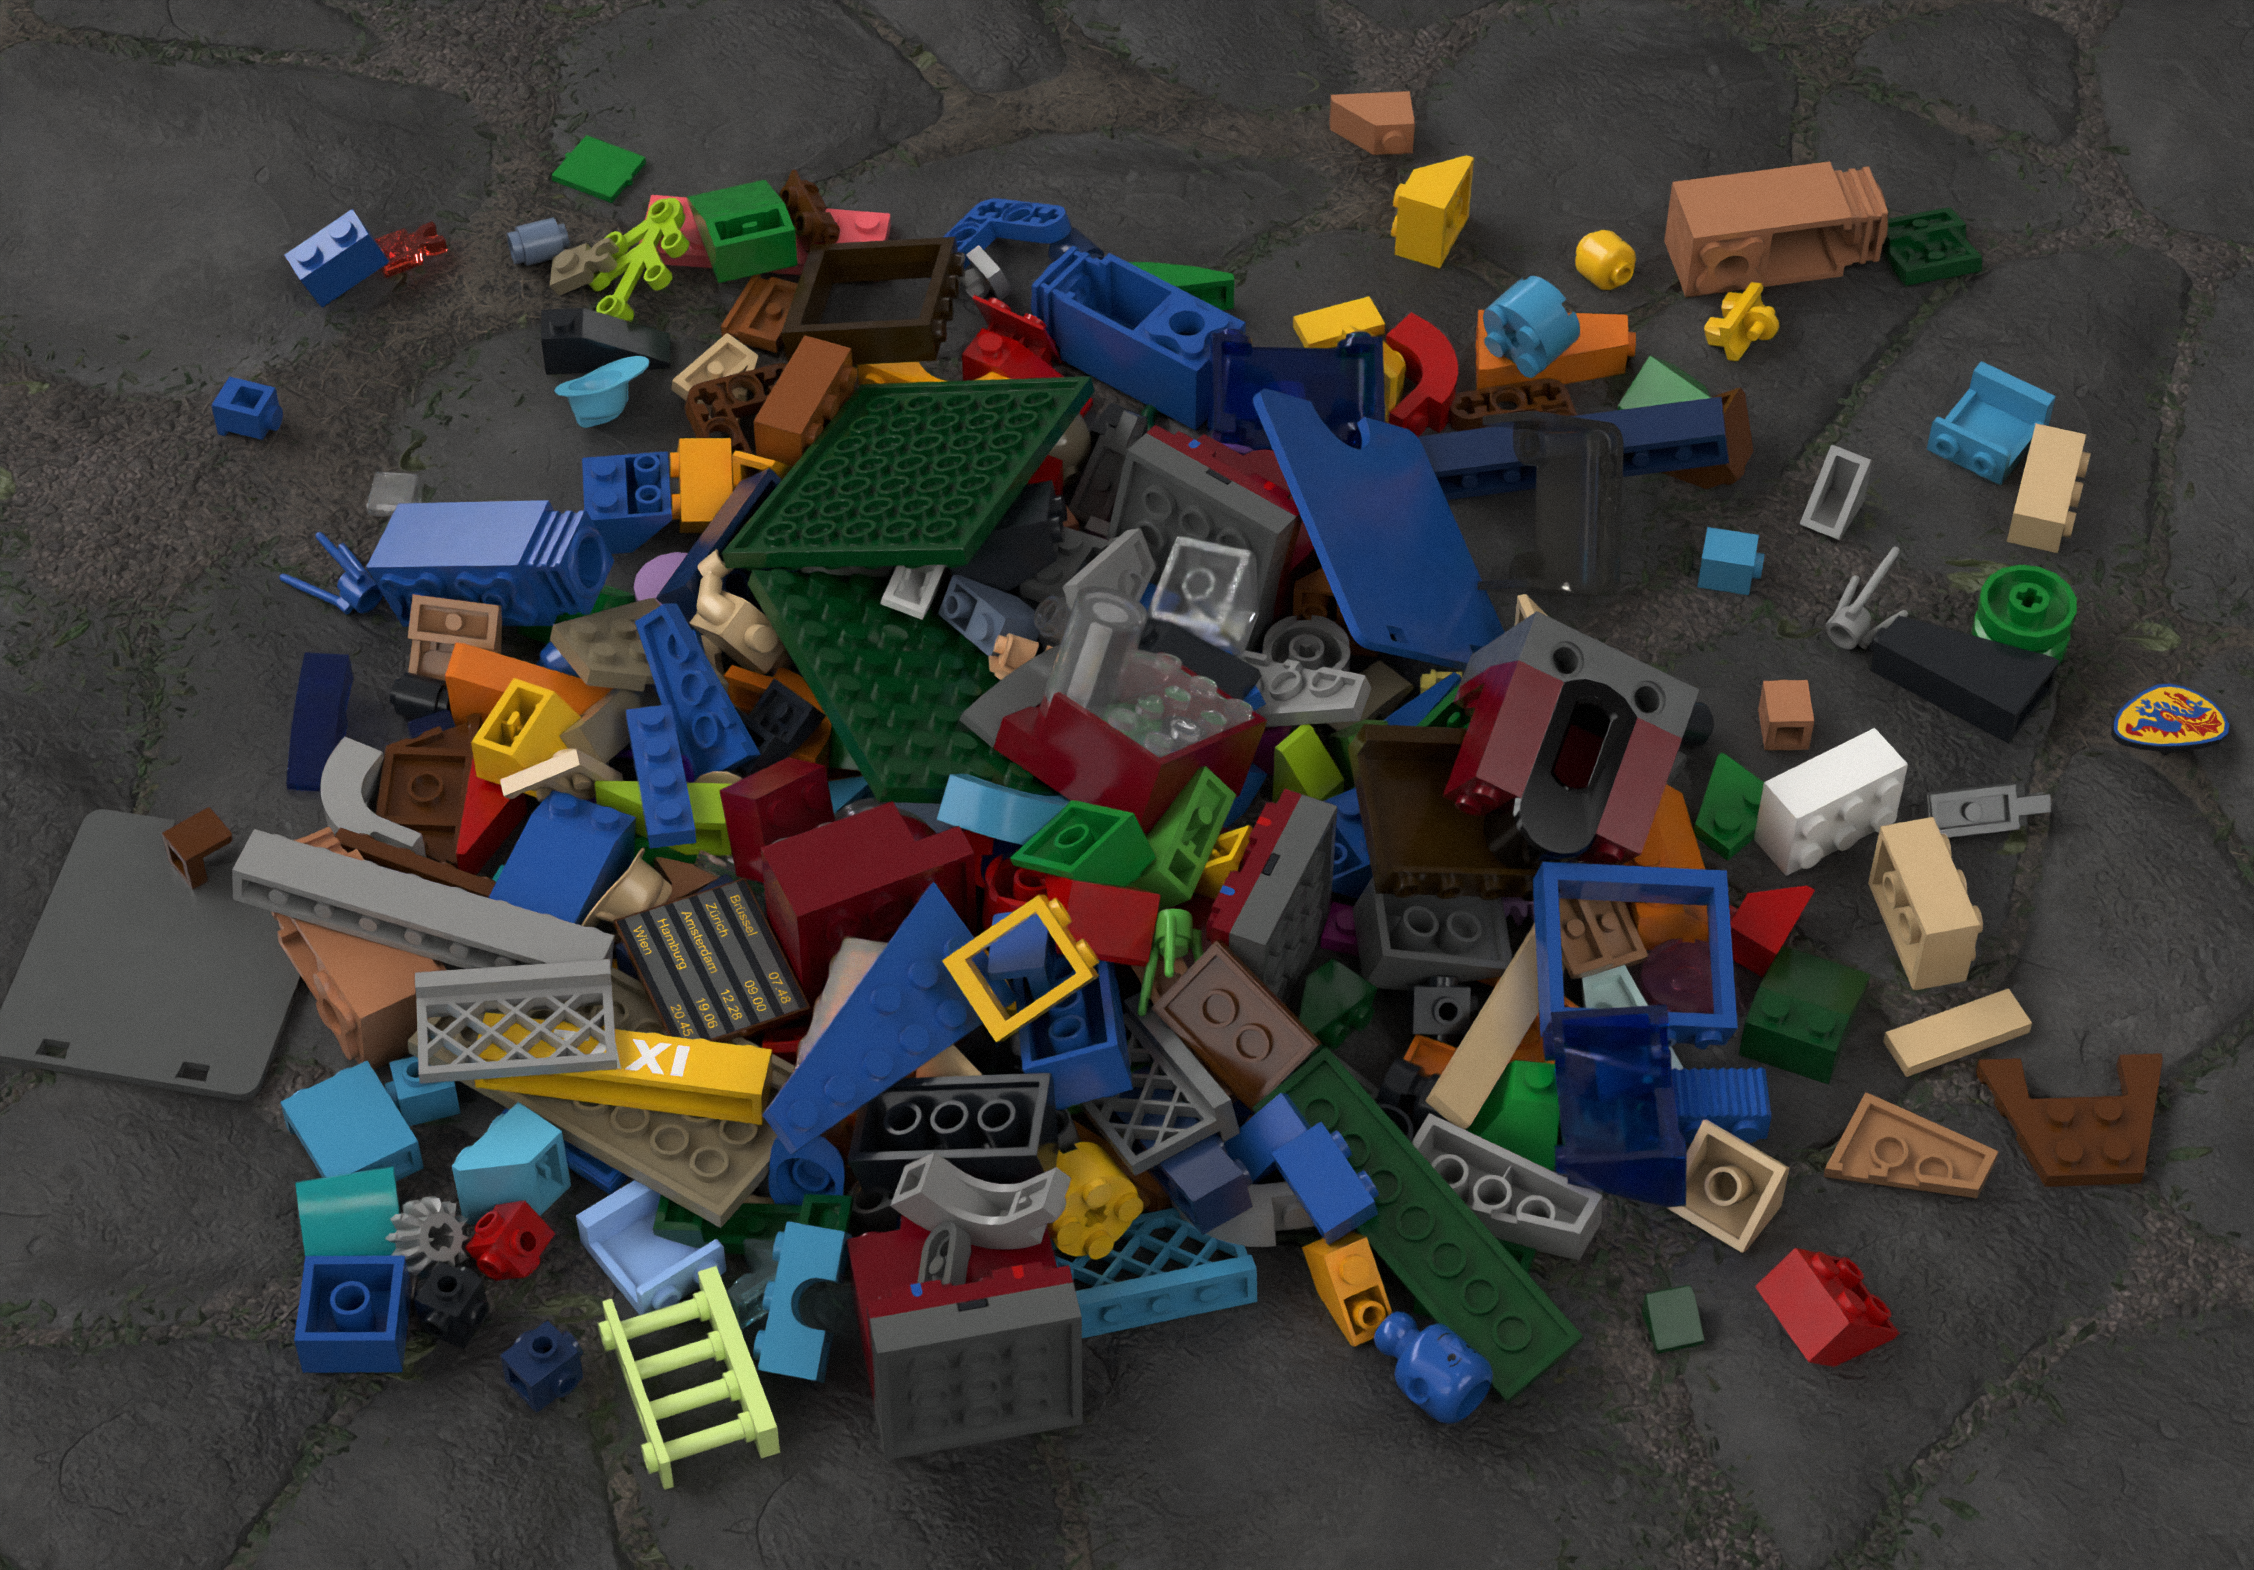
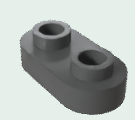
M951 1221L939 1224L929 1234L923 1246L917 1283L941 1279L942 1285L952 1283L953 1286L965 1284L968 1261L971 1255V1236L969 1232Z

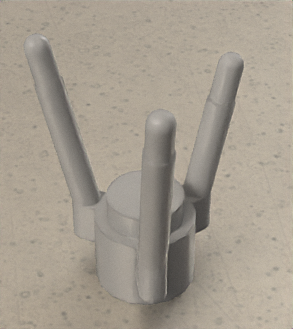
M1895 546L1891 549L1855 602L1849 606L1860 581L1857 575L1851 578L1833 616L1825 624L1829 638L1839 647L1853 649L1858 644L1861 648L1866 649L1880 628L1888 629L1898 616H1908L1906 610H1901L1870 629L1871 615L1863 607L1900 553L1898 547Z

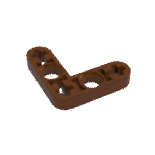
M773 364L694 385L688 392L684 409L696 437L710 438L711 433L722 431L732 438V455L735 450L753 455L736 418L759 413L775 386V380L779 379L787 364ZM736 388H746L754 394V399L741 401L733 395L732 391ZM698 400H703L706 405L712 404L710 412L712 419L708 420L709 412L704 404H697Z
M1547 378L1458 393L1455 395L1450 406L1449 424L1456 431H1465L1578 415L1565 385L1558 380ZM1503 401H1510L1517 404L1518 408L1504 410L1498 407L1497 404Z

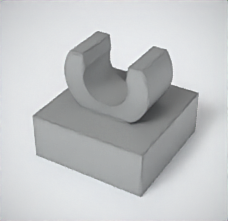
M979 245L966 254L973 268L965 271V277H960V282L967 288L965 291L971 298L974 295L984 298L989 290H991L999 300H1003L1013 292L1001 269Z

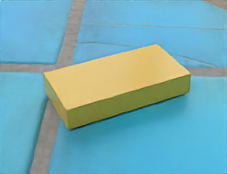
M1370 296L1293 316V328L1308 354L1341 346L1342 328L1347 325L1375 336L1385 334V322Z

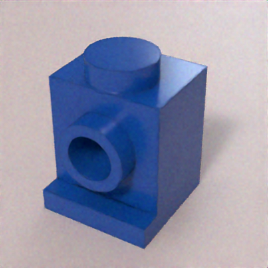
M230 376L211 405L217 433L222 436L232 432L263 440L269 430L276 431L279 429L283 419V409L279 406L275 387Z

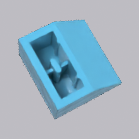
M517 1102L506 1114L497 1116L490 1124L488 1131L473 1146L464 1148L452 1165L461 1214L469 1218L466 1222L469 1225H476L485 1214L493 1210L495 1205L523 1200L541 1216L571 1186L562 1131L520 1102Z

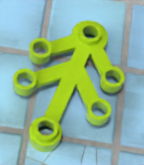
M676 198L660 199L653 203L648 210L646 220L626 234L622 235L619 231H615L605 237L611 238L619 248V252L611 255L614 259H617V267L609 272L603 273L598 271L594 273L593 282L588 283V285L594 291H601L616 277L624 272L625 274L614 294L604 297L598 303L597 312L631 322L634 317V311L627 304V301L645 267L647 270L644 273V280L653 290H661L671 282L672 273L663 264L656 246L663 236L661 247L671 258L682 256L689 248L690 243L680 231L685 222L683 206ZM642 240V242L639 245H637L632 250L627 252L629 247L633 246L634 244Z

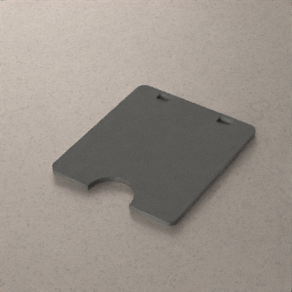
M107 809L95 810L84 818L0 1010V1062L235 1101L250 1100L260 1092L303 979L278 942L277 931L281 930V928L279 927V922L272 916L271 911L233 900L232 869L237 860L219 866H205L208 881L192 890L169 863L162 837V832L177 825L176 820ZM45 1045L67 1049L66 1058L42 1055ZM184 1069L208 1072L206 1075L207 1079L206 1081L182 1078Z

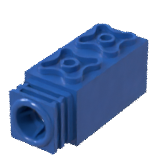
M1072 246L1059 259L1051 263L1032 284V315L1046 324V331L1056 342V346L1060 348V360L1146 405L1154 406L1157 411L1195 431L1219 407L1220 387L1230 383L1244 382L1246 322L1111 253H1108L1102 260L1099 258L1093 259L1089 253H1081L1079 248Z
M549 500L398 503L366 568L403 627H409L413 594L501 605L502 626H553L557 616L563 615L564 612H568L569 615H576L577 612H581L583 615L591 613L601 590L605 586L614 559L586 510H580L578 513L573 511L560 513V511L553 509Z

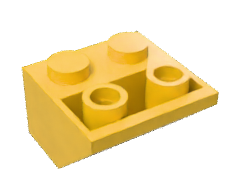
M513 678L471 741L476 776L501 785V779L553 758L556 752L568 749L559 735L581 719V717L556 692ZM528 790L524 792L537 798L536 791Z

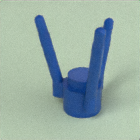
M322 532L316 533V539L346 571L337 583L340 597L290 575L282 573L279 576L280 581L337 606L345 614H349L353 609L362 614L367 613L378 605L383 596L374 579L346 544L341 543L337 548Z

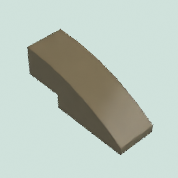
M645 684L644 691L614 688L581 714V719L559 736L567 748H577L606 764L630 743L626 710L660 706V698L650 684Z

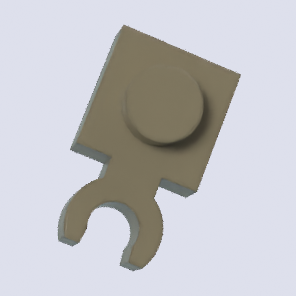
M605 238L598 241L592 248L585 243L573 249L562 251L552 259L550 287L560 296L593 282V275L598 271L605 273L615 269L618 263L611 255L619 252L618 246L611 238Z

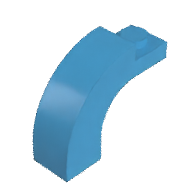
M950 774L937 820L996 839L1025 845L1071 800L1063 795L1043 796L1015 790L969 774Z

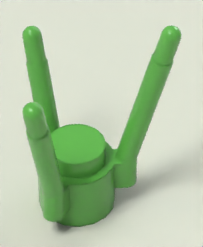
M1166 909L1157 913L1149 962L1145 967L1137 1009L1139 1016H1145L1147 1013L1159 952L1164 956V974L1167 978H1171L1174 975L1175 958L1187 955L1188 948L1192 949L1195 962L1204 954L1202 931L1193 929V917L1188 911Z

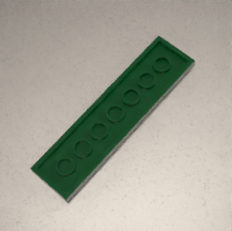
M1327 1047L1323 1048L1252 1108L1253 1113L1256 1114L1280 1093H1286L1310 1127L1322 1121L1330 1134L1336 1130L1339 1131L1353 1154L1347 1158V1161L1356 1174L1364 1170L1379 1192V1196L1373 1199L1378 1214L1355 1228L1358 1234L1367 1237L1371 1249L1437 1324L1441 1323L1452 1329L1489 1361L1493 1370L1491 1386L1507 1404L1511 1403L1583 1341L1581 1333Z

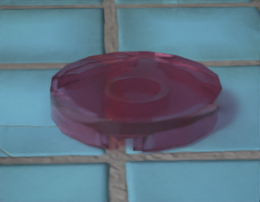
M1677 938L1655 946L1644 961L1640 979L1643 995L1650 1005L1660 1012L1714 1014L1709 943L1695 939L1694 943L1682 942L1683 938Z

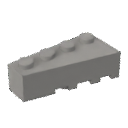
M1430 1113L1411 1142L1495 1238L1535 1248L1536 1251L1580 1260L1602 1222L1603 1195Z

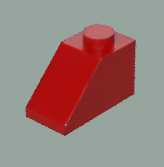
M1806 885L1753 892L1746 895L1739 909L1729 905L1733 960L1763 977L1815 890Z

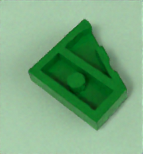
M1723 752L1717 757L1695 823L1694 833L1697 839L1728 861L1754 839L1764 782Z

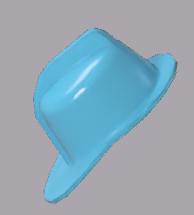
M643 356L626 357L613 361L581 378L560 384L555 388V393L567 397L580 427L589 428L610 422L619 416L627 404L629 381L643 373L649 367L650 361Z

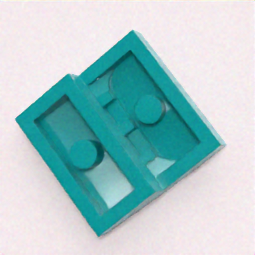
M394 1166L295 1183L305 1256H391L397 1249L395 1243L385 1239L390 1233H396L397 1231L390 1218L395 1214H401Z

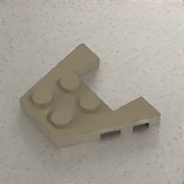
M648 598L553 624L550 641L586 685L644 691L645 684L655 685L635 621L661 605L655 598ZM711 664L713 670L715 671L717 677L719 678L722 686L724 687L727 693L729 683Z

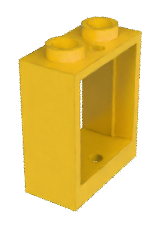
M1046 895L1036 896L942 960L995 1042L1006 1040L1099 977L1094 968L1099 963L1096 954L1084 938L1078 942L1075 940L1067 928L1072 919L1057 898L1049 901ZM1037 914L1076 974L1010 1017L972 958Z

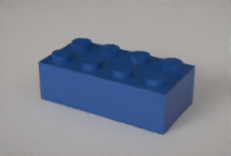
M1058 954L1055 987L1076 974L1065 955ZM1099 960V963L1094 966L1099 977L1019 1030L1024 1074H1052L1056 1110H1064L1072 1105L1102 1097H1113L1121 1092L1133 1089L1118 975L1114 962ZM1027 977L1013 978L1015 995L1018 998L1016 1000L1017 1013L1033 1003Z

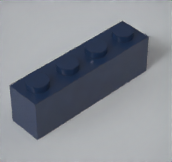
M1145 1065L1132 1073L1149 1075L1151 1068ZM1133 1087L1132 1090L1121 1092L1118 1098L1139 1099L1143 1088ZM1155 1089L1151 1100L1171 1102L1175 1091ZM1113 1111L1109 1123L1129 1124L1133 1113ZM1145 1114L1141 1125L1162 1127L1166 1115ZM1177 1116L1173 1128L1187 1129L1200 1121L1194 1117ZM1217 1133L1147 1169L1148 1173L1202 1235L1253 1207L1248 1191V1186L1252 1184L1251 1176L1240 1159L1237 1158L1232 1161L1227 1155L1225 1145ZM1135 1139L1131 1150L1135 1155H1138L1153 1147L1156 1140Z

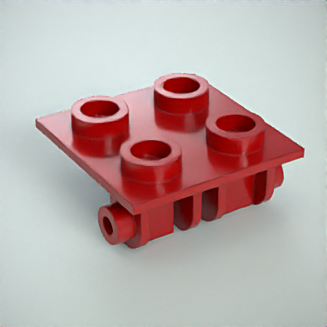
M976 295L972 297L988 325L987 330L1020 342L1051 367H1053V363L1050 362L1051 360L1062 364L1063 361L1060 360V354L1055 347L1056 342L1049 336L1045 329L1047 326L1042 320L1028 313H1025L1023 317L1013 313L1007 304L993 297L988 301Z

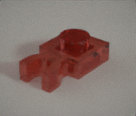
M433 221L421 225L411 234H408L406 229L403 228L375 239L389 260V263L380 268L385 278L422 265V256H433L447 252L446 240L443 235L437 236L436 225Z

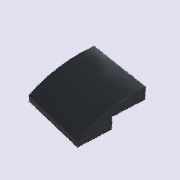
M774 678L749 715L735 707L761 754L740 767L752 775L787 758L816 730L826 714Z

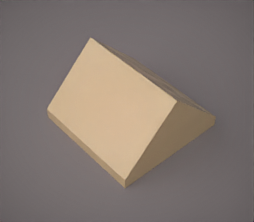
M1706 1119L1703 1120L1660 1204L1744 1253L1782 1206L1789 1167Z

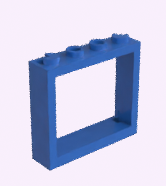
M1543 862L1533 879L1540 1037L1566 1038V1044L1577 1043L1583 1039L1602 1040L1603 1044L1610 1046H1619L1630 1041L1648 1042L1650 1046L1656 1048H1666L1676 1043L1695 1044L1696 1048L1703 1050L1708 1045L1727 1044L1738 1029L1727 871ZM1559 898L1706 905L1714 1014L1564 1007Z

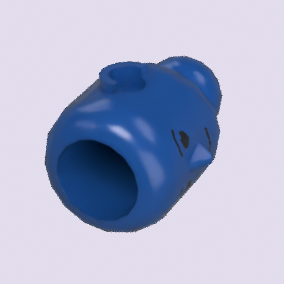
M1399 1311L1390 1314L1377 1328L1374 1335L1377 1349L1382 1354L1398 1359L1395 1367L1397 1386L1411 1401L1416 1403L1435 1420L1445 1424L1460 1422L1468 1417L1486 1397L1493 1381L1492 1367L1482 1354L1452 1329L1439 1323L1428 1326L1420 1332L1417 1329L1414 1318L1409 1314Z

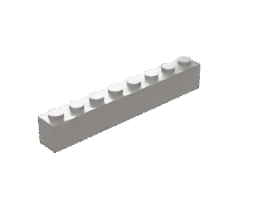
M254 829L232 869L233 900L464 969L610 959V968L612 966L615 935L602 932L594 927H585L564 921L550 914H541L520 908L506 901L493 900L476 895L462 888L449 887L422 879L415 874H405L378 866L370 861H361L334 853L323 847H314L290 840L279 834H270Z

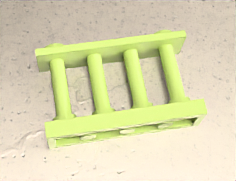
M717 1266L698 1271L700 1291L693 1293V1299L620 1321L612 1298L602 1301L606 1321L598 1323L601 1340L606 1352L615 1350L647 1443L641 1445L645 1465L649 1474L658 1472L664 1490L674 1487L670 1462L741 1439H744L746 1443L754 1441L761 1459L780 1453L778 1429ZM699 1318L701 1322L710 1321L713 1332L707 1333V1339L634 1361L627 1340ZM713 1357L716 1362L720 1360L725 1361L728 1372L722 1373V1379L650 1402L648 1401L641 1380ZM729 1398L731 1402L740 1401L743 1412L737 1414V1420L663 1443L656 1423L657 1420Z

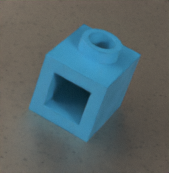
M1707 527L1698 588L1749 595L1752 578L1761 579L1765 554L1756 552L1759 535Z
M416 1056L389 1062L393 1081L384 1083L385 1089L396 1107L400 1109L401 1115L408 1126L461 1114L454 1081L420 1084L418 1058Z

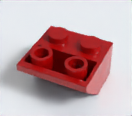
M1794 1248L1755 1286L1810 1363L1835 1367L1893 1340L1899 1334L1889 1319L1891 1311L1887 1305L1868 1291L1862 1282L1864 1279L1863 1272L1847 1257L1839 1258L1826 1255L1821 1251L1813 1252Z

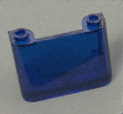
M1225 329L1219 333H1212L1210 340L1207 436L1221 444H1238L1250 447L1254 451L1265 449L1273 451L1253 403V397L1266 388L1311 401L1319 417L1338 439L1352 448L1361 449L1362 437L1357 422L1364 417L1385 422L1383 337H1374L1367 332H1351L1337 344L1336 349L1253 347L1252 338L1244 335V332L1239 329Z
M1667 1004L1551 1012V1032L1542 1033L1545 1061H1554L1563 1144L1554 1146L1556 1174L1566 1175L1567 1184L1664 1208L1686 1206L1687 1154L1685 1139L1682 1137V1133H1679L1671 1073L1672 1057L1671 1049L1669 1050L1668 1045L1669 1018Z

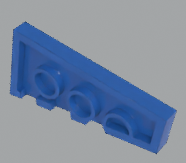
M677 603L662 604L636 620L635 624L661 705L671 704L680 752L690 760L695 780L701 775L712 771L731 772L761 755Z

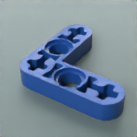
M992 198L980 202L973 207L944 237H956L958 253L963 252L965 255V269L970 264L966 254L978 245L985 250L996 238L1053 243L1069 235L1072 226L1064 207Z

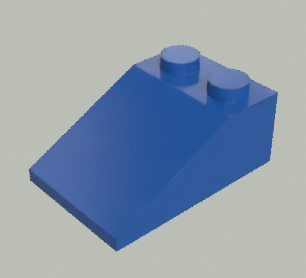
M552 790L531 814L489 898L506 901L520 908L541 914H550L558 919L581 925L596 903L633 862L636 817L619 812L611 807H604L576 798L568 793Z

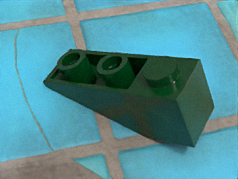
M1331 959L1306 978L1294 1015L1317 1037L1321 1044L1293 1073L1323 1048L1327 1047L1332 1050L1339 1048L1349 1034L1355 1030L1358 1032L1362 1031L1374 1015L1375 1009L1371 1005L1378 988L1335 959Z

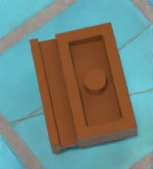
M760 274L753 275L722 323V337L728 333L732 337L738 338L742 344L777 353L783 344L781 332L798 284L775 277L766 280L760 278Z

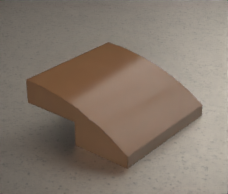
M413 594L408 639H412L408 672L445 680V674L456 642L501 654V605Z
M1559 898L1562 959L1571 979L1589 977L1625 965L1627 968L1642 963L1648 957L1625 902Z

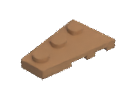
M1865 1092L1825 1167L1824 1177L1978 1198L1997 1161L1999 1151Z

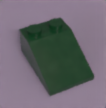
M1782 945L1761 982L1746 1017L1739 1055L1829 1085L1870 981L1871 974Z

